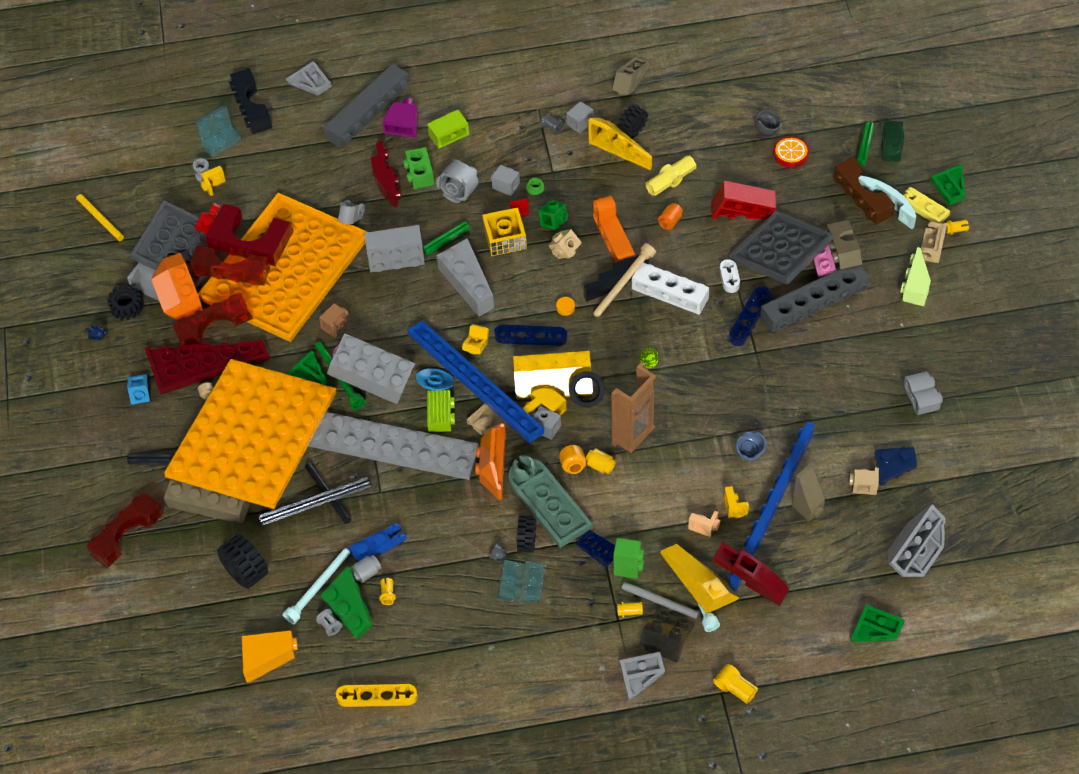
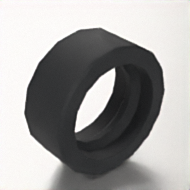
M584 371L572 378L569 384V394L575 404L590 408L602 401L605 394V385L599 375ZM590 378L597 383L598 393L594 399L584 401L577 396L575 389L581 379Z

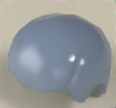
M758 431L745 432L737 439L735 445L737 454L746 461L758 460L763 456L766 449L765 437Z

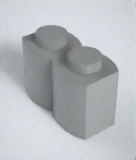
M927 371L905 377L903 385L917 415L940 409V405L943 402L942 395L935 389V380Z

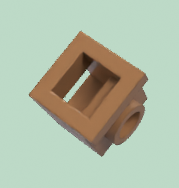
M334 303L319 317L321 329L335 338L337 331L342 329L347 322L348 311Z

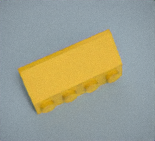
M590 351L513 356L516 401L531 400V392L541 388L552 389L562 397H570L569 384L572 378L584 371L591 372ZM584 378L577 383L575 389L577 396L593 395L592 379Z

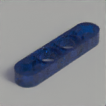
M759 286L753 291L730 331L729 341L732 345L742 346L747 341L761 316V306L767 304L770 300V290L768 288ZM764 294L765 296H762L759 302L758 297ZM754 306L757 307L759 310L757 312H751L749 308ZM743 320H748L751 322V324L748 326H744L741 324V322ZM742 331L741 337H738V339L735 338L738 336L739 332Z
M503 324L497 326L494 330L495 340L502 344L562 346L568 340L567 330L557 326ZM519 332H525L527 334L523 338L517 336ZM537 333H544L545 337L537 338L535 335Z

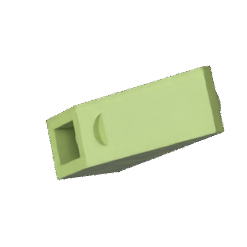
M917 247L916 254H912L909 264L912 267L907 268L905 279H907V283L903 282L900 293H903L902 301L925 306L931 280L921 248Z

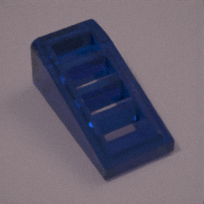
M591 530L587 531L576 542L578 547L605 568L614 561L615 545ZM589 537L592 538L588 544L584 543ZM595 542H597V544L593 548L590 547ZM600 546L603 547L599 552L596 551Z

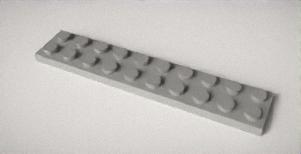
M326 412L308 446L470 480L477 460V446H480V444Z

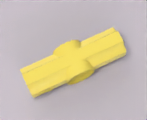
M689 155L673 165H665L657 176L645 183L648 193L656 196L670 186L673 188L679 185L684 176L696 169L694 159Z

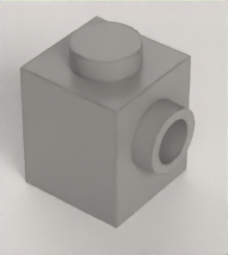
M580 101L566 113L567 126L580 134L588 127L589 118H594V110L589 105H585Z
M500 165L491 175L492 189L512 196L520 184L519 172L509 167Z
M542 406L531 415L544 428L542 436L552 440L561 427V415Z

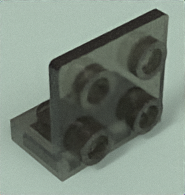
M657 609L643 629L639 648L650 653L660 652L661 657L678 662L684 641L694 628V623L686 618L674 616L665 610Z

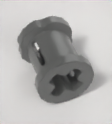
M546 113L541 119L540 126L552 130V133L557 135L561 131L564 122L561 119L553 118L550 113Z

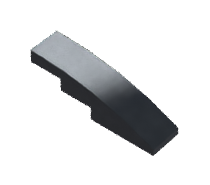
M639 255L613 263V270L598 274V281L583 285L586 302L608 294ZM646 259L643 263L649 264V259Z

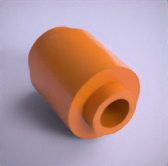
M676 203L668 205L658 217L660 226L667 230L673 229L682 217V208Z

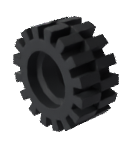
M632 104V106L630 105L628 109L624 110V114L620 115L621 118L618 119L617 127L630 138H635V135L638 136L639 131L641 132L642 128L645 127V122L648 121V113L638 105Z
M124 285V288L118 286L119 290L114 288L113 293L110 292L107 298L111 314L116 319L124 320L126 318V321L130 320L129 317L131 316L133 319L136 318L135 314L139 315L140 311L143 310V301L138 289H134V286L128 288V285ZM124 300H132V302L126 306L119 305V303Z
M519 516L517 552L534 553L536 516Z

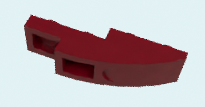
M376 142L377 156L370 157L376 185L385 199L392 206L398 207L397 200L401 199L400 189H396V186L399 185L398 175H394V170L390 168L389 162H385V159H389L387 148L384 149L383 142Z
M722 542L711 560L746 581L745 586L778 606L781 605L789 590L787 585L770 568L743 549L739 552Z

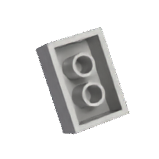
M419 225L364 233L370 273L425 265Z

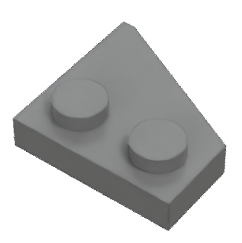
M314 61L286 78L289 85L317 96L332 87L330 81Z
M660 652L619 661L628 701L635 698L665 674Z

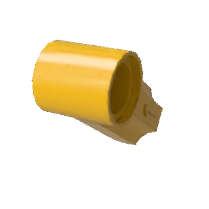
M726 664L713 679L714 684L720 690L731 692L746 704L754 698L758 691L756 686L744 679L740 672L730 664Z

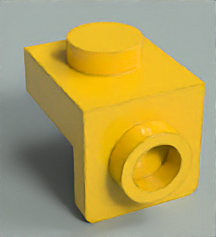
M472 324L469 336L463 343L462 350L480 355L487 345L489 329Z

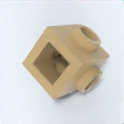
M572 229L556 233L548 246L552 250L553 255L558 259H569L576 253L575 250L582 242Z

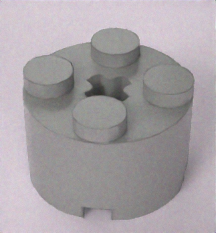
M454 159L438 176L436 180L437 187L442 189L444 192L442 195L446 199L455 203L465 201L478 186L477 170Z

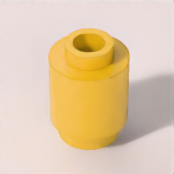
M597 448L590 450L586 456L587 466L602 474L607 473L609 475L616 464V460L612 456Z

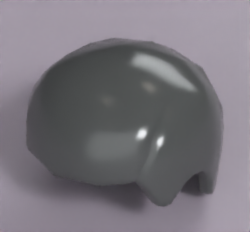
M762 110L755 117V127L764 135H773L782 126L781 117L771 110Z

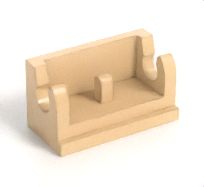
M929 222L928 226L936 229L925 228L921 252L925 261L939 263L947 223Z

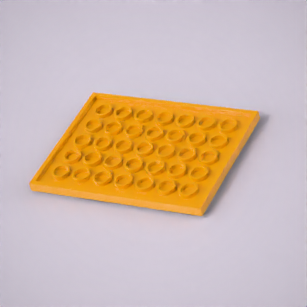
M277 193L241 239L243 241H253L261 238L266 233L273 218L291 222L293 234L276 266L264 265L258 261L247 260L244 257L229 254L200 290L198 296L200 301L291 342L366 243L364 233H367V231L351 224L340 223L333 216Z
M230 359L165 470V477L275 509L336 395V388Z

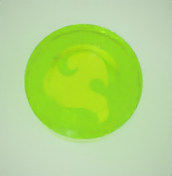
M654 349L643 350L640 354V363H644L646 368L655 367L659 362L658 352Z

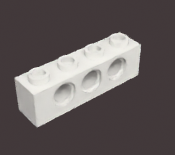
M642 263L632 277L633 290L700 315L709 299V287L693 282L686 277H680L669 271L661 270L651 264Z

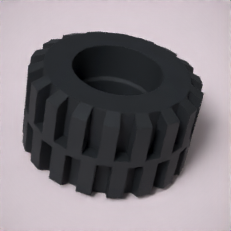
M236 534L217 549L218 557L224 568L238 584L246 589L251 588L268 574V567L262 555L247 538L240 534Z

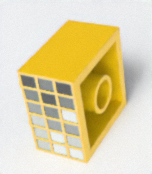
M518 208L482 215L483 229L491 256L527 249L526 234Z

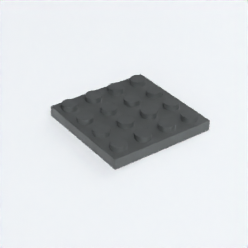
M164 200L132 251L130 259L157 270L162 259L181 253L197 291L219 250L215 251L208 248L206 234L194 229L199 217Z
M775 211L729 256L730 260L788 285L833 241V234Z

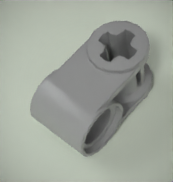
M350 200L341 202L338 222L354 224L359 219L361 220L364 215L365 205L362 203H350Z

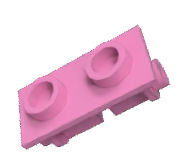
M829 245L814 258L818 277H824L836 271Z

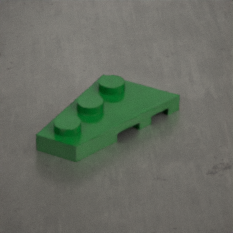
M347 567L320 596L351 633L360 639L373 625L365 602L362 601L359 586L355 583L352 568Z

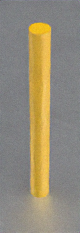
M82 194L76 197L118 241L124 239V236Z

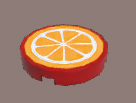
M784 137L775 144L773 155L776 158V162L783 167L795 168V166H801L808 160L809 148L805 141L800 138Z

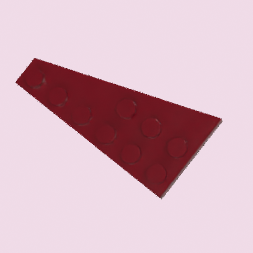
M263 340L245 341L230 345L227 342L212 346L209 343L181 345L176 348L161 346L159 349H151V347H144L160 395L222 375L230 359L251 365L269 359Z

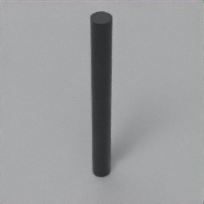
M307 463L305 469L322 492L329 490V487L311 463ZM337 499L330 501V504L345 524L349 523L351 518Z

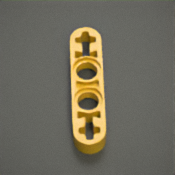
M411 684L344 685L336 691L337 702L343 707L413 705L418 698L417 690ZM368 691L372 693V697L368 700L361 698L363 692ZM385 691L393 693L390 699L386 700L381 697ZM396 691H399V699H397ZM408 691L411 692L410 698L405 697ZM354 692H357V693H356V694H357V700H355V698H354V696H355V693H354ZM344 693H348L347 699H343Z

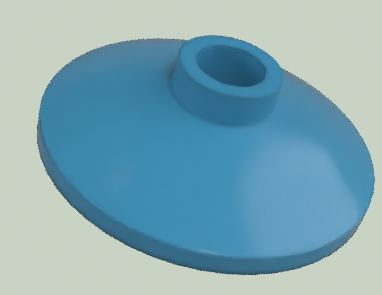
M424 369L416 375L417 383L431 391L447 390L454 385L452 375L443 370Z

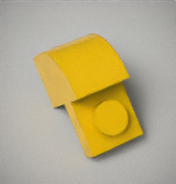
M537 389L531 392V402H527L523 410L531 416L533 412H537L539 407L542 406L562 415L566 411V399L552 389Z

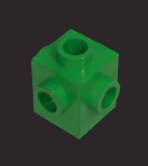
M550 200L538 210L540 226L556 230L567 220L568 214L566 204Z

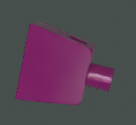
M404 98L403 103H392L382 121L385 134L417 137L418 107L411 98Z

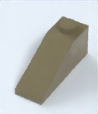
M634 57L616 71L612 90L622 96L630 95L635 91L650 67L651 62Z
M811 464L796 475L792 507L809 522L813 518H818L822 515L825 502L814 467Z

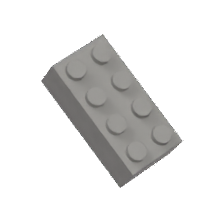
M344 333L327 374L398 404L415 363Z

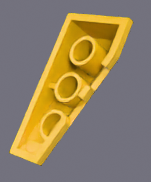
M589 118V144L648 170L652 169V156L620 128L602 118Z
M678 544L660 551V554L706 614L739 599L738 595L724 579Z

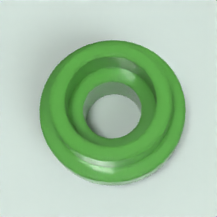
M532 178L528 181L526 189L528 193L538 195L544 191V183L539 178Z

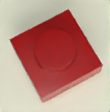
M527 198L509 202L510 209L518 208L521 218L529 215Z

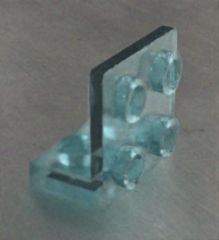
M225 105L195 122L200 144L211 157L242 141L241 136L231 126L228 109Z

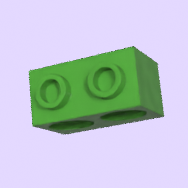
M426 147L405 151L406 158L403 159L405 169L409 170V172H406L408 183L412 182L413 189L434 185L433 171Z

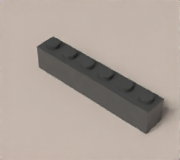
M391 64L323 127L325 139L340 148L349 143L357 133L362 131L363 127L373 121L377 114L383 111L391 101H394L403 90L408 88L410 85L408 73Z

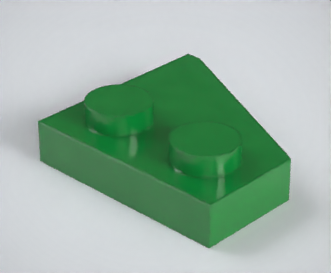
M866 604L851 637V642L897 641L905 620Z

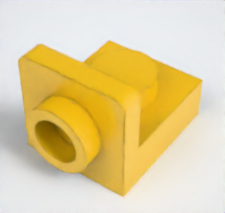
M221 166L201 173V187L210 196L213 195L212 187L226 182Z
M733 486L725 487L723 498L728 518H741L748 515V502L739 503L738 494H734Z

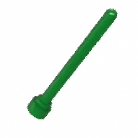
M320 341L316 342L315 347L327 365L330 366L332 357ZM337 379L349 396L348 403L353 410L362 408L366 403L363 396L355 393L349 383Z

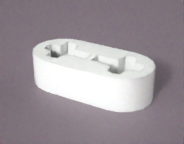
M723 260L720 264L723 288L729 293L737 292L740 288L737 265L733 260ZM726 267H729V269L731 270L730 273H728Z

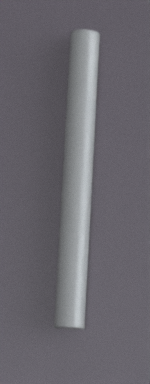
M624 582L622 585L623 590L695 619L699 616L700 612L630 583Z

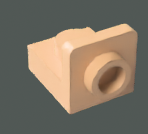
M714 511L711 519L701 514L691 513L688 529L711 537L713 531L718 530L721 522L718 519L719 512Z

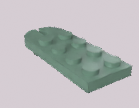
M521 455L519 456V464L523 469L521 470L519 469L517 459H514L508 473L510 487L530 512L536 516L538 522L559 548L593 528L591 521L541 461Z

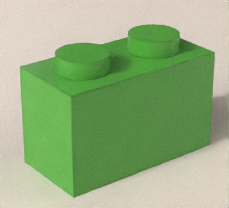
M617 538L614 550V575L638 579L639 571L643 572L644 550L641 549V541Z

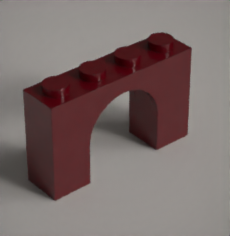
M223 204L206 235L208 248L244 257L247 260L258 261L264 265L276 266L293 234L291 222L273 218L269 228L261 238L253 241H243L234 236L242 221L241 209Z

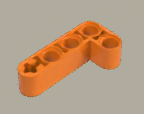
M609 195L594 200V220L614 262L634 257V250L616 216V205L613 197Z

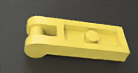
M909 187L903 195L914 211L930 222L942 224L950 215L948 209L912 187Z

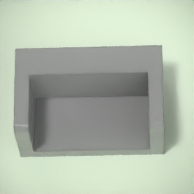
M138 263L128 276L130 286H134V289L137 288L140 293L159 300L151 281L156 270Z

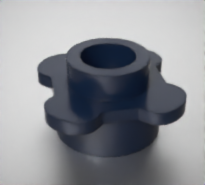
M93 325L85 330L88 332V338L92 340H102L103 336L107 335V332H104V329L97 325Z

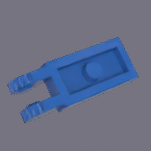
M395 523L388 526L386 530L384 529L349 546V550L356 562L366 556L374 555L377 557L394 549L395 546L403 543L407 536L405 533H399L392 539L389 538L401 530L400 524Z

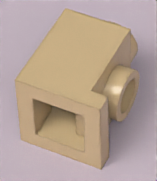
M875 468L874 471L855 469L854 474L850 473L849 485H853V493L877 495L879 468Z

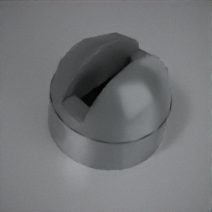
M497 544L489 558L494 561H502L506 557V550Z

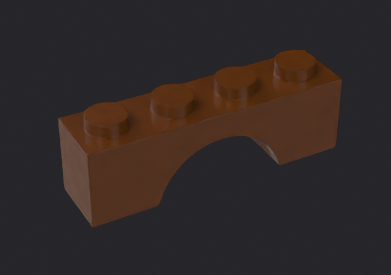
M854 157L835 165L833 174L835 182L844 188L845 193L848 196L850 195L856 206L864 211L869 220L877 225L894 215L895 204L885 192H869L860 185L859 177L862 176L863 168Z

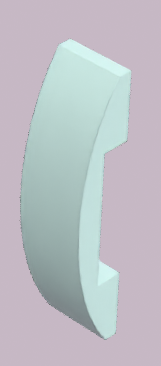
M865 176L859 177L860 185L867 191L873 193L885 192L895 204V210L899 212L898 220L909 228H914L916 221L915 211L901 193L879 180Z

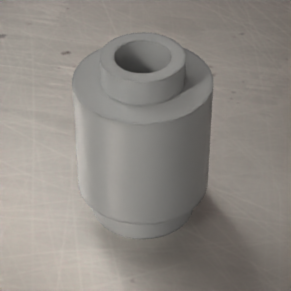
M374 555L366 556L351 566L354 580L363 583L378 573L381 565Z

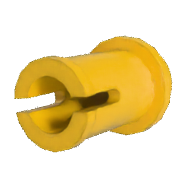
M966 219L954 222L948 220L945 233L952 235L955 232L968 231L969 226H961L968 224V221Z
M383 578L380 581L381 595L379 599L382 604L391 605L396 599L395 594H393V579L386 578L385 584V579Z
M621 601V604H617V615L622 616V618L627 615H643L642 602L623 603Z

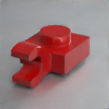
M214 203L208 214L203 212L194 229L207 235L221 206Z

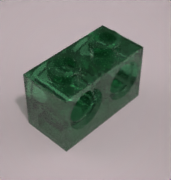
M903 121L884 122L881 141L882 161H901L904 143Z

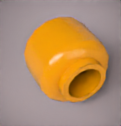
M569 445L564 447L559 453L561 466L565 472L577 474L585 468L587 461L580 446Z

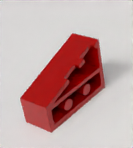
M723 181L711 202L712 219H718V216H729V219H735V216H746V219H768L776 209L775 191L730 181Z

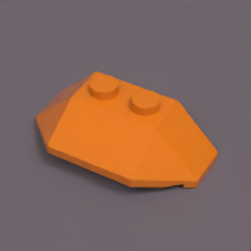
M181 253L162 259L151 281L164 314L183 322L187 326L206 320L199 296Z
M503 422L490 429L481 438V446H477V458H480V462L476 463V475H479L480 483L498 500L503 498L506 424Z

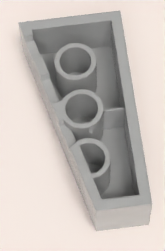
M468 239L436 255L440 272L478 317L494 309L493 294Z

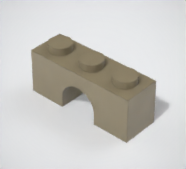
M849 220L828 224V232L833 234V241L829 246L833 254L834 263H838L840 269L862 265L860 247L857 240H854L853 229Z

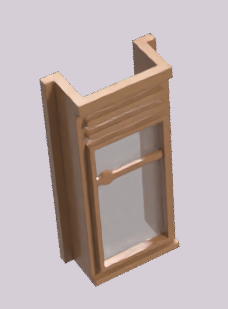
M642 362L636 367V392L631 397L617 388L611 393L612 445L616 446L618 444L630 453L655 428L653 420L654 380L656 375L645 369Z

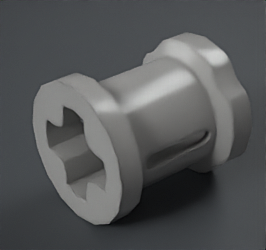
M203 158L193 162V169L196 171L195 177L199 182L202 181L201 173L209 170V163Z
M330 609L322 611L316 617V622L325 628L328 636L337 634L343 626L340 621L334 618L333 612Z

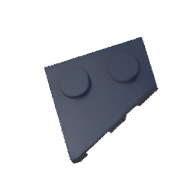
M914 447L875 450L874 454L876 466L879 468L880 486L885 485L888 480L894 477L898 478L903 473L917 468Z

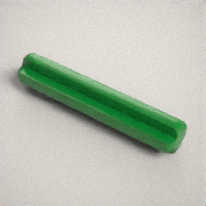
M868 121L864 125L857 156V162L862 166L866 165L874 129V123Z
M466 221L461 222L425 244L423 252L426 255H430L469 231L470 225Z

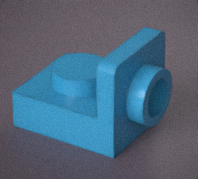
M147 374L128 377L127 390L131 404L150 401Z

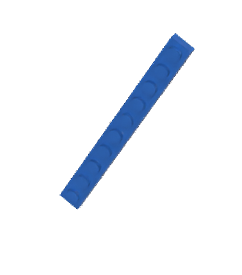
M421 321L408 329V335L527 442L531 443L544 434V428L425 322Z
M807 421L805 427L800 428L797 436L799 439L797 443L794 442L790 449L791 456L790 458L786 457L782 466L784 470L782 474L778 473L775 480L776 486L769 491L767 497L769 501L767 505H762L759 514L761 517L759 520H755L752 527L753 533L751 536L748 535L745 540L744 551L752 556L755 555L813 436L814 423ZM731 572L729 573L728 579H730L731 588L738 590L743 579Z

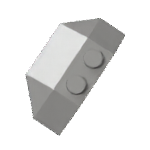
M933 504L927 506L906 524L887 551L888 563L902 577H924L944 548V524L946 518Z

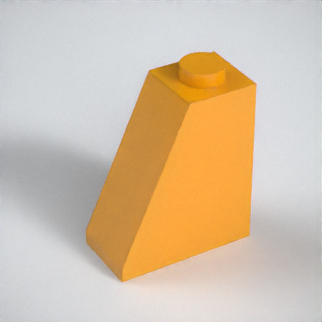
M291 630L242 636L243 674L246 682H251L295 658L294 650H298L297 638H293Z

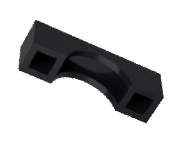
M250 68L230 74L231 81L229 86L232 92L235 91L234 98L236 103L241 105L239 110L241 116L245 115L244 123L246 128H250L252 134L271 129V119L265 104H255L249 100L257 92L255 79Z

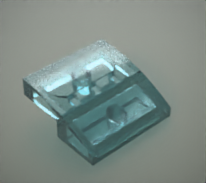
M504 560L497 599L539 603L541 600L545 565L525 561L524 564Z

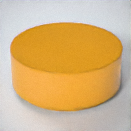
M569 297L560 298L556 303L557 312L563 316L571 315L575 311L574 300Z

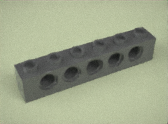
M860 265L839 269L761 306L760 317L772 333L783 330L794 322L798 323L809 315H815L826 307L829 308L841 300H846L858 292L865 291L868 288L869 276Z

